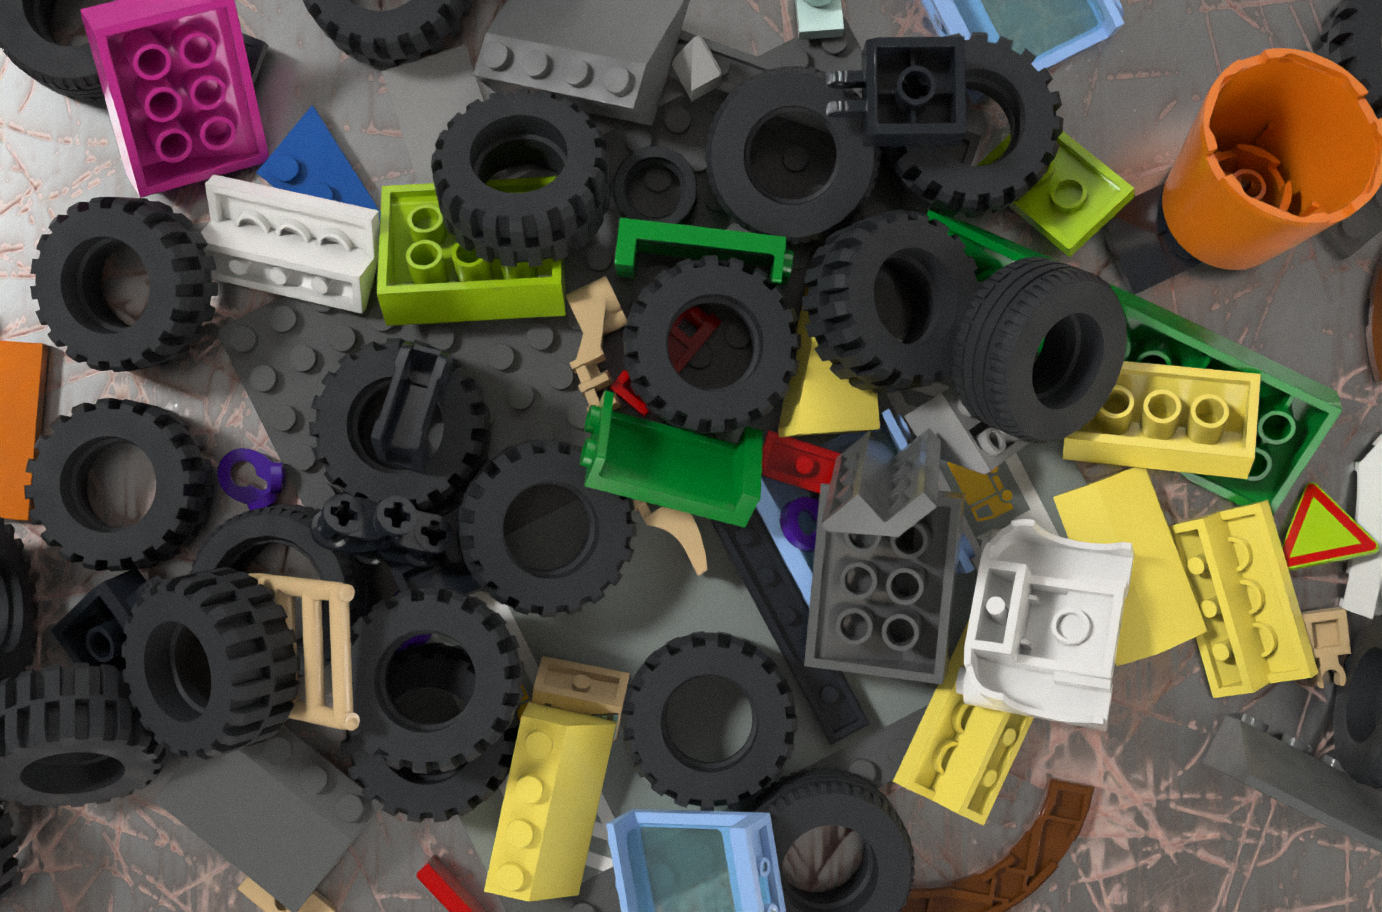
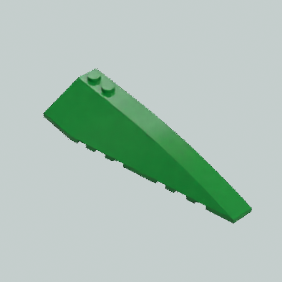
M932 208L927 213L929 221L933 219L939 220L949 228L947 232L949 236L956 234L965 244L964 253L967 257H973L978 268L974 270L977 282L982 281L983 283L997 270L1019 259L1037 256L1055 260L957 218L940 215L939 211ZM1108 283L1122 305L1126 320L1127 344L1124 361L1261 374L1255 459L1248 478L1241 479L1180 473L1189 481L1240 506L1268 500L1272 515H1274L1342 412L1338 392L1182 316ZM1045 337L1043 338L1037 350L1039 354L1041 352Z

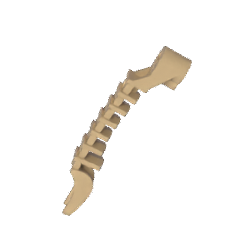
M606 276L565 295L583 332L577 358L570 362L574 373L578 374L581 382L578 387L583 397H586L589 406L586 407L587 411L591 404L598 406L600 403L596 392L613 384L608 370L600 373L597 366L598 363L606 360L602 351L604 336L627 324V319ZM614 393L612 411L622 406L616 393ZM632 499L634 511L640 512L647 526L666 530L679 540L698 576L708 570L701 534L690 513L667 507H661L651 513L648 507L651 503Z

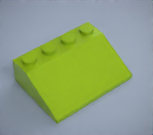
M557 176L488 180L486 185L501 192L526 193L546 186ZM434 183L382 186L377 297L386 326L566 316L564 258L555 262L553 258L542 260L541 266L529 267L528 262L517 263V267L501 265V260L495 258L492 263L476 256L475 249L472 252L465 250L457 243L456 236L448 232L440 213Z

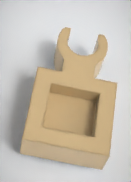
M1335 607L1301 612L1318 669V674L1311 678L1313 685L1323 689V675L1326 671L1332 670L1334 673V683L1344 686L1346 674L1343 667L1339 664L1338 655L1351 654L1346 609Z

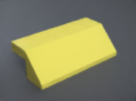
M1131 467L1053 497L1068 539L1099 544L1132 543L1134 560L1128 597H1125L1115 660L1116 667L1160 654L1208 631L1147 468Z
M1265 500L1228 508L1169 525L1208 629L1207 632L1197 636L1196 640L1213 698L1254 693L1270 683L1312 678L1317 675L1318 669L1269 501Z
M968 620L949 660L948 674L943 685L938 684L893 782L984 826L1034 717L964 704L963 694H957L956 681L958 671L961 666L965 667L964 646L969 624Z

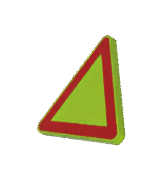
M1310 482L1305 486L1282 544V549L1288 570L1291 571L1376 554L1379 551V546L1316 483Z

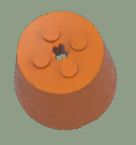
M1266 49L1260 55L1249 57L1242 61L1238 59L1229 65L1214 81L1207 92L1164 185L1162 196L1163 213L1174 238L1188 253L1208 265L1228 270H1243L1269 261L1361 209L1375 195L1382 184V118L1377 119L1373 109L1366 100L1365 96L1369 93L1367 89L1352 74L1333 61L1298 49Z

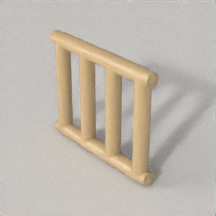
M264 573L248 574L258 580L257 585L262 584L275 594V604L282 605L288 616L285 619L289 629L294 630L295 637V597L302 598L306 702L299 701L298 690L295 699L291 700L294 707L288 718L341 730H355L359 726L360 719L356 713H353L349 601L355 595L353 586L334 581ZM322 600L329 601L333 707L326 706ZM296 642V643H293V645H294L295 655L297 656V642ZM296 672V680H297V681H298V672Z

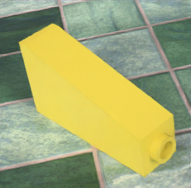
M805 287L803 296L808 295V287ZM801 306L796 334H801L802 348L797 350L796 360L800 361L797 374L791 378L788 384L790 389L784 396L778 427L779 437L858 433L879 430L880 420L877 393H874L871 389L863 391L852 387L849 383L850 378L841 380L831 372L830 367L832 363L829 360L822 362L814 349L819 345L815 337L809 338L805 324L810 323L808 311L803 312V306Z

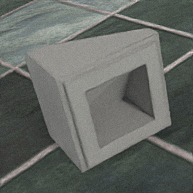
M698 35L672 61V67L691 101L721 86L722 81L721 69L703 37Z

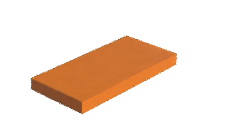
M0 340V517L4 519L31 521L28 512L35 509L34 500L25 499L24 485H32L33 473L25 472L28 459H37L40 450L36 449L34 445L42 430L49 345L43 343Z

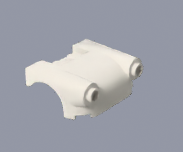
M1030 519L1011 520V524L1005 528L994 529L991 537L984 536L964 646L965 667L961 666L959 668L956 681L957 694H963L964 704L1106 732L1114 687L1112 679L1125 597H1128L1134 560L1132 543L1099 544L1066 539L1043 530L1035 520Z

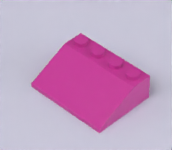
M117 0L80 9L125 172L140 198L211 178L213 174L220 176L262 164L269 158L235 0Z

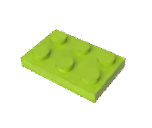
M1063 131L1056 140L1060 147L1055 159L1048 165V171L1018 201L1012 202L1009 207L1068 257H1071L1135 197V188ZM1011 134L976 166L989 165L998 160L1007 150Z

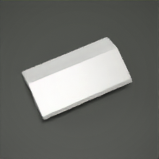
M213 174L205 183L211 221L201 233L208 243L203 248L205 255L214 257L217 268L216 270H211L212 279L363 314L367 308L378 264L380 235L378 210Z

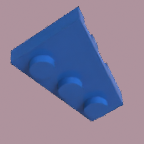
M312 105L256 173L274 188L378 210L380 220L381 211L349 163L320 114Z

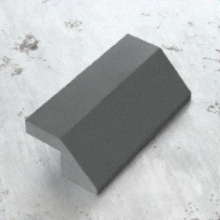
M928 428L894 456L876 435L869 430L836 458L821 525L828 532L901 536L937 507L941 440Z

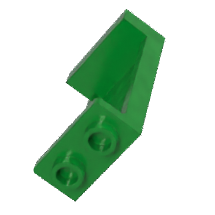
M620 218L615 268L617 277L635 279L638 253L701 260L703 256L717 255L718 260L728 261L732 257L744 261V265L768 268L770 271L768 283L770 287L775 288L777 285H787L788 278L791 277L793 251L785 250L787 237Z
M606 390L598 406L590 405L584 431L591 433V436L586 438L579 463L580 466L586 467L585 487L745 528L761 499L762 430L746 426L737 444L612 411L614 393Z

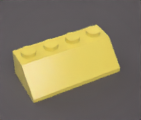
M1124 361L1118 380L1101 409L1081 429L1064 438L1062 459L1247 479L1255 459L1261 374Z
M528 702L520 720L484 892L528 902L579 895L617 721Z

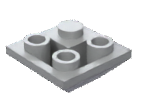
M955 385L904 416L917 437L930 428L941 440L940 459L984 475L1030 443L989 426L969 414L959 399Z

